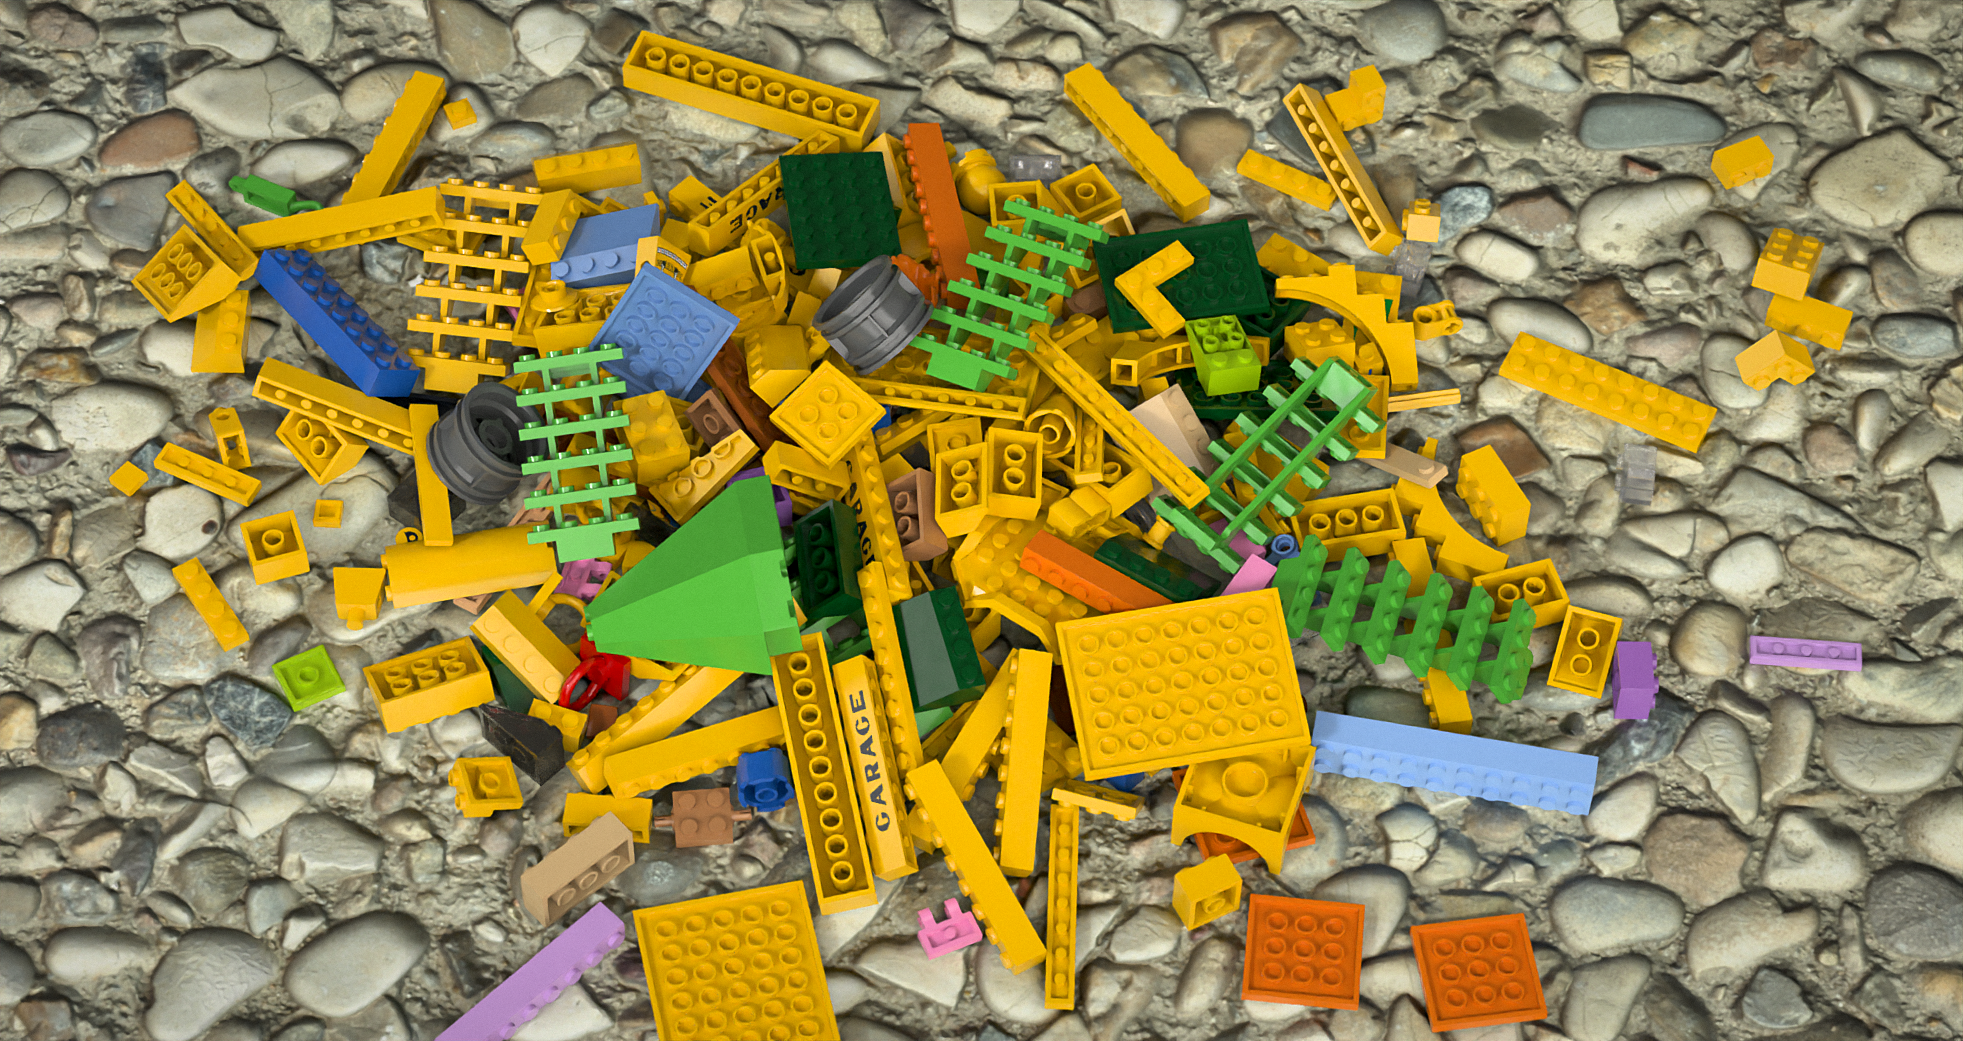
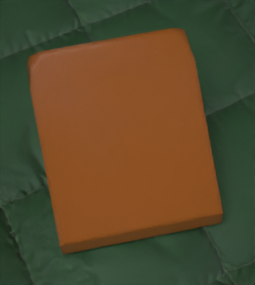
M591 704L586 738L594 739L597 734L611 727L619 717L618 707Z

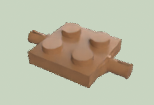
M729 787L672 792L673 808L671 815L654 816L655 828L672 826L676 837V848L733 844L732 830L735 824L734 821H752L751 808L734 810L730 802Z

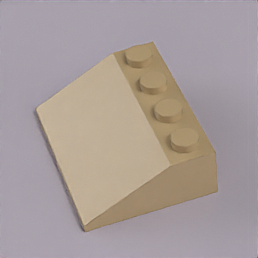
M1178 383L1129 411L1187 467L1195 466L1209 478L1221 466L1212 458L1213 454L1207 450L1212 441ZM1111 436L1113 442L1115 443L1118 449L1131 455ZM1150 473L1153 491L1145 496L1150 505L1157 496L1167 494L1179 504L1180 501ZM1229 474V476L1227 477V479H1226L1225 481H1227L1228 479L1232 478V475Z

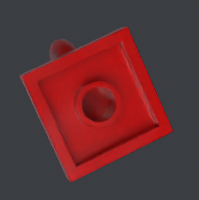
M586 632L581 636V663L575 667L566 679L558 701L560 707L576 712L584 709L593 700L600 688L619 701L624 700L629 693L631 659L625 655L597 652L595 641H589ZM583 676L589 679L591 683L585 692L576 701L570 703L571 694L579 680Z

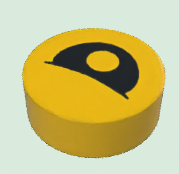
M412 527L400 530L395 537L396 544L423 540L422 533Z

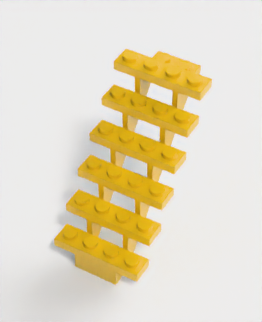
M448 178V182L440 183L439 192L441 194L463 196L465 201L463 218L456 217V212L445 211V226L439 227L441 229L457 230L456 250L449 251L448 246L432 245V249L429 248L424 251L423 261L449 264L448 285L440 284L438 279H424V282L416 285V296L441 298L440 319H432V314L416 313V317L413 316L408 319L407 330L433 333L432 354L424 353V349L410 347L408 351H404L406 355L413 359L417 367H425L424 389L466 394L475 385L483 383L485 375L505 377L510 374L511 363L503 362L504 358L490 356L493 340L512 342L514 328H511V323L497 322L501 305L520 307L524 294L519 293V289L505 287L508 271L523 273L531 271L532 264L526 259V255L512 252L516 237L524 238L532 222L530 220H520V211L525 209V204H540L545 194L541 192L540 187L526 186L525 190H517L513 184L500 183L499 187L489 186L490 182L477 180L474 181V184H464V179ZM475 206L509 209V221L508 218L492 217V221L482 220V215L475 214ZM470 233L503 235L501 256L498 251L488 250L484 251V254H475L474 249L467 248ZM463 266L495 269L494 287L490 285H477L476 288L466 287V283L460 282ZM455 300L487 303L486 325L485 320L469 319V323L458 322L459 318L452 316ZM447 334L480 338L478 359L475 354L463 353L461 357L451 356V352L444 351Z

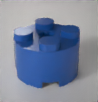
M770 748L767 751L743 753L738 758L739 763L736 766L738 800L743 807L746 808L748 804L749 806L757 807V812H772L784 808L785 801L794 798V782L790 760L783 755L781 749Z

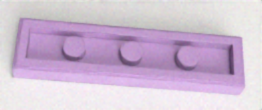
M1750 635L1749 663L1861 672L1862 645L1861 643Z

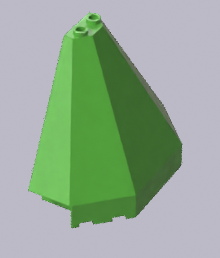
M769 475L735 481L587 606H583L586 622H591V624L586 625L589 641H595L597 652L773 676L770 656L803 650L785 562L786 555Z

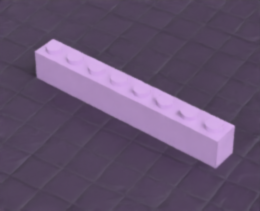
M599 902L433 1041H502L511 1038L520 1025L525 1021L532 1020L537 1015L539 1009L545 1004L555 1001L564 988L575 984L580 979L582 973L589 967H595L607 952L618 948L625 938L624 922L603 903Z

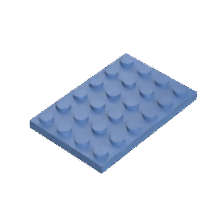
M645 262L589 344V350L598 351L602 344L616 343L617 348L623 347L624 358L599 362L600 367L615 376H619L621 380H626L628 384L645 394L664 390L667 396L684 400L737 327L740 319L662 272L657 267Z

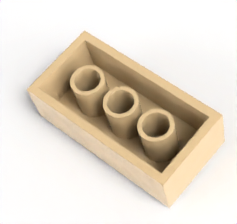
M611 811L604 816L595 818L589 827L580 833L573 834L567 843L559 849L550 851L544 860L537 865L528 867L523 875L520 876L524 907L545 928L549 927L635 863L632 832Z

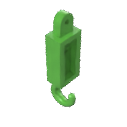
M252 174L247 179L233 176L229 181L231 189L243 194L244 202L281 217L292 216L296 211L321 210L325 208L318 201H297L295 191Z

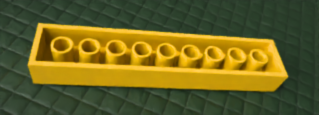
M644 30L641 31L622 66L624 87L803 140L820 129L839 137V150L846 153L863 152L880 122V100Z
M822 632L801 636L803 650L770 656L818 902L821 914L825 916L878 904L824 640Z

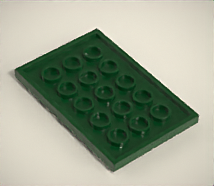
M882 151L778 156V166L796 270L861 267L880 255L886 254L891 258L892 256L897 257L899 254H902Z
M1247 219L1113 237L1108 239L1107 245L1092 240L1091 247L1113 334L1153 328L1114 285L1115 278L1177 240L1194 257V263L1156 288L1185 321L1222 317L1225 315L1243 316L1269 312L1270 304Z
M1269 360L1267 366L1261 367L1258 390L1207 396L1198 379L1196 367L1174 370L1175 384H1179L1197 417L1215 421L1236 419L1241 412L1251 411L1258 418L1267 420L1277 410L1267 402L1268 398L1262 394L1267 386L1278 383L1292 395L1304 382L1295 375L1296 371L1290 367L1291 363L1288 360ZM1315 387L1303 405L1324 422H1331L1340 413L1336 409L1337 404L1331 399L1327 400L1318 395Z

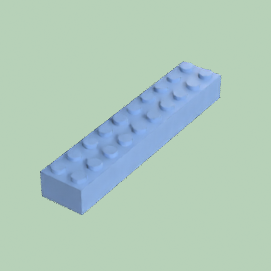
M1317 711L1311 746L1317 747L1314 770L1320 773L1330 772L1342 774L1349 778L1360 777L1371 779L1375 782L1396 783L1404 787L1414 786L1426 788L1434 792L1444 791L1455 793L1459 796L1480 797L1488 801H1505L1518 806L1529 805L1540 807L1543 810L1565 811L1573 815L1589 814L1599 758Z

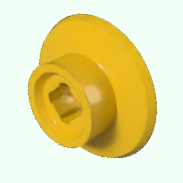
M550 280L540 285V293L533 298L532 307L540 312L563 310L573 305L578 300L579 294L573 288L566 287L565 282L562 280Z

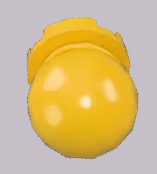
M986 149L967 151L964 153L966 158L957 164L954 161L950 164L955 188L962 205L972 214L987 216L990 215L988 184L1007 183L1005 175L996 168L995 159Z

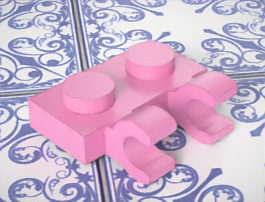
M597 558L565 562L561 573L563 579L554 593H567L581 600L585 598L592 602L602 585L589 584L591 577L594 576L599 581L604 582L613 565L608 562H598Z
M955 897L944 901L946 907L943 910L948 920L936 924L929 908L918 911L919 918H917V921L922 929L918 931V938L929 960L982 940L983 934L971 911L963 914Z

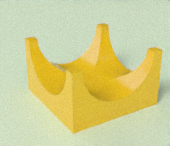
M1304 745L1189 764L1173 808L1171 843L1182 846L1183 840L1186 837L1200 832L1228 835L1253 847L1267 862L1269 872L1280 875L1299 803L1304 791L1309 793L1312 785L1317 747Z

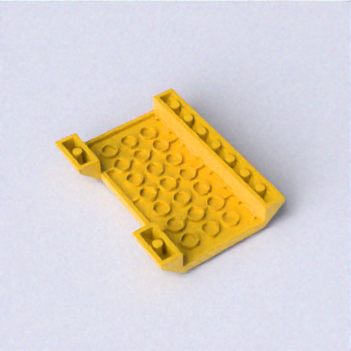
M998 307L994 322L1006 326L1004 331L1007 332L1013 312ZM1048 308L1047 312L1052 313V308ZM1034 319L1026 329L1028 330L1036 324L1046 335L1049 336L1050 333L1049 324ZM923 327L916 336L921 337L923 332L938 337L936 343L945 345L950 330ZM972 333L961 348V351L970 354L971 349L986 353L985 359L988 360L995 339ZM907 345L877 370L862 376L858 375L854 371V366H850L832 346L828 348L822 361L823 363L827 360L881 405L1026 422V418L1030 414L1042 371L1019 348L1014 347L1006 360L1011 362V368L1018 370L1015 381L995 375L984 393L926 374L932 353Z

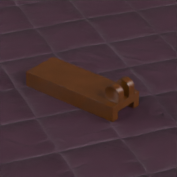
M1055 665L1051 668L1048 704L1055 724L1068 736L1076 735L1063 665Z

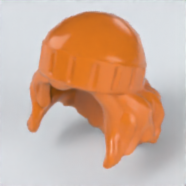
M899 254L897 257L892 256V265L896 264L909 280L922 291L925 299L930 300L934 304V308H936L940 291L938 282L941 273L937 271L931 274L923 264H918L908 255ZM929 318L925 326L929 325L933 319Z

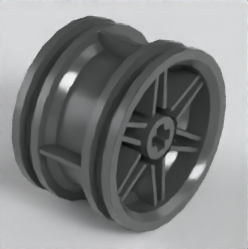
M885 254L870 260L845 279L820 306L814 315L812 326L817 331H821V336L831 344L850 366H854V371L858 375L862 376L877 370L902 351L928 322L933 313L934 304L930 300L925 299L922 291L909 280L896 264L892 265V259Z
M483 382L475 385L458 401L454 409L447 411L430 427L427 434L426 450L434 472L450 491L473 504L488 506L502 502L519 486L521 480L532 475H523L521 464L528 462L527 457L543 455L544 460H547L550 453L547 437L520 441L519 429L525 428L524 423L541 421V426L546 424L534 405L517 407L516 396L522 394L509 386L496 382Z

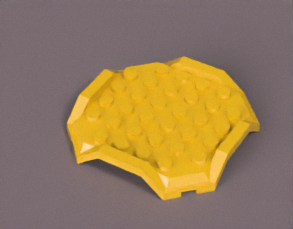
M1039 508L1035 521L985 515L975 531L967 535L951 563L954 579L958 581L960 586L959 596L963 608H992L1038 636L1048 653H1053L1052 659L1055 664L1062 665L1055 623L1106 614L1019 567L1025 546L1040 529L1053 535L1054 528L1047 523L1048 512ZM1120 515L1113 519L1128 528V534L1148 543L1142 537L1143 533L1137 525Z

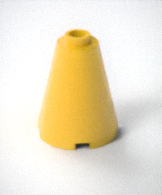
M1064 393L1052 395L1030 413L1026 418V422H1024L1023 431L1043 434V455H1045V458L1052 459L1064 456L1070 452L1076 442L1075 404L1073 399Z

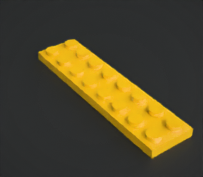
M1522 331L1519 332L1499 369L1500 376L1694 453H1697L1717 413V408Z

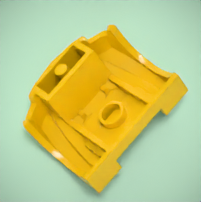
M746 221L749 233L748 239L743 246H748L756 261L760 285L715 300L718 306L740 319L737 327L730 335L737 347L744 345L745 338L751 331H757L763 325H775L779 321L787 306L791 284L788 265L774 236L769 230L766 231L760 225H754L752 221Z

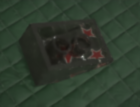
M484 703L478 706L483 738L504 756H510L511 762L538 785L542 786L565 767L563 734L555 725L550 726L541 718Z

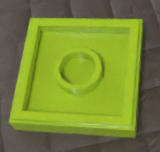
M323 644L271 665L272 671L294 712L346 691L345 685Z

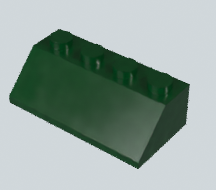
M831 499L793 522L804 613L808 619L845 616L863 607L857 572L863 568L856 511L848 505Z

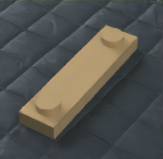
M1386 442L1385 459L1354 458L1429 489L1448 475L1446 465Z

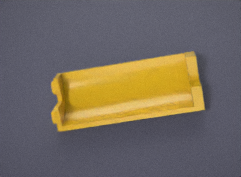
M543 520L453 535L454 541L452 546H425L424 540L385 546L386 554H380L382 568L388 570L390 585L385 586L387 602L393 601L395 609L545 584L554 571L557 572L552 541L528 545L527 533L533 531V526L549 524V521Z

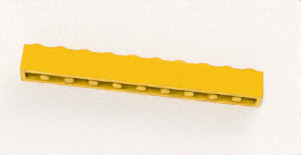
M793 598L797 621L800 627L807 621V618ZM690 664L675 681L663 680L659 687L650 695L641 698L633 709L619 716L616 722L606 731L597 734L594 741L584 749L575 752L572 759L566 763L567 767L582 789L591 795H597L608 785L603 775L605 757L663 740L744 672Z

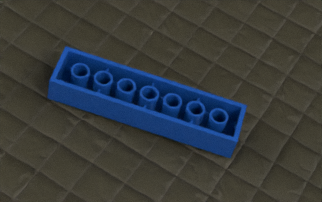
M264 249L253 274L254 278L368 397H409L421 370L413 362V359L398 347L397 342L390 339L384 332V329L369 317L368 312L361 309L355 302V299L340 287L339 282L332 279L326 272V269L312 258L311 253L304 249Z

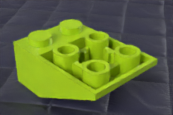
M1236 315L1185 321V328L1198 379L1207 396L1258 390L1262 364Z

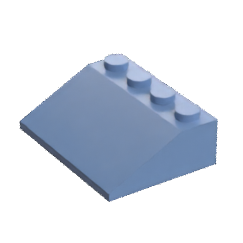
M655 203L578 219L560 261L551 262V280H562L565 282L566 287L573 289L632 283L635 278L638 239L660 236L659 205Z

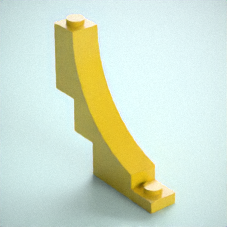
M860 267L815 269L808 290L798 291L786 325H801L805 330L812 325L814 315L824 301L845 279Z

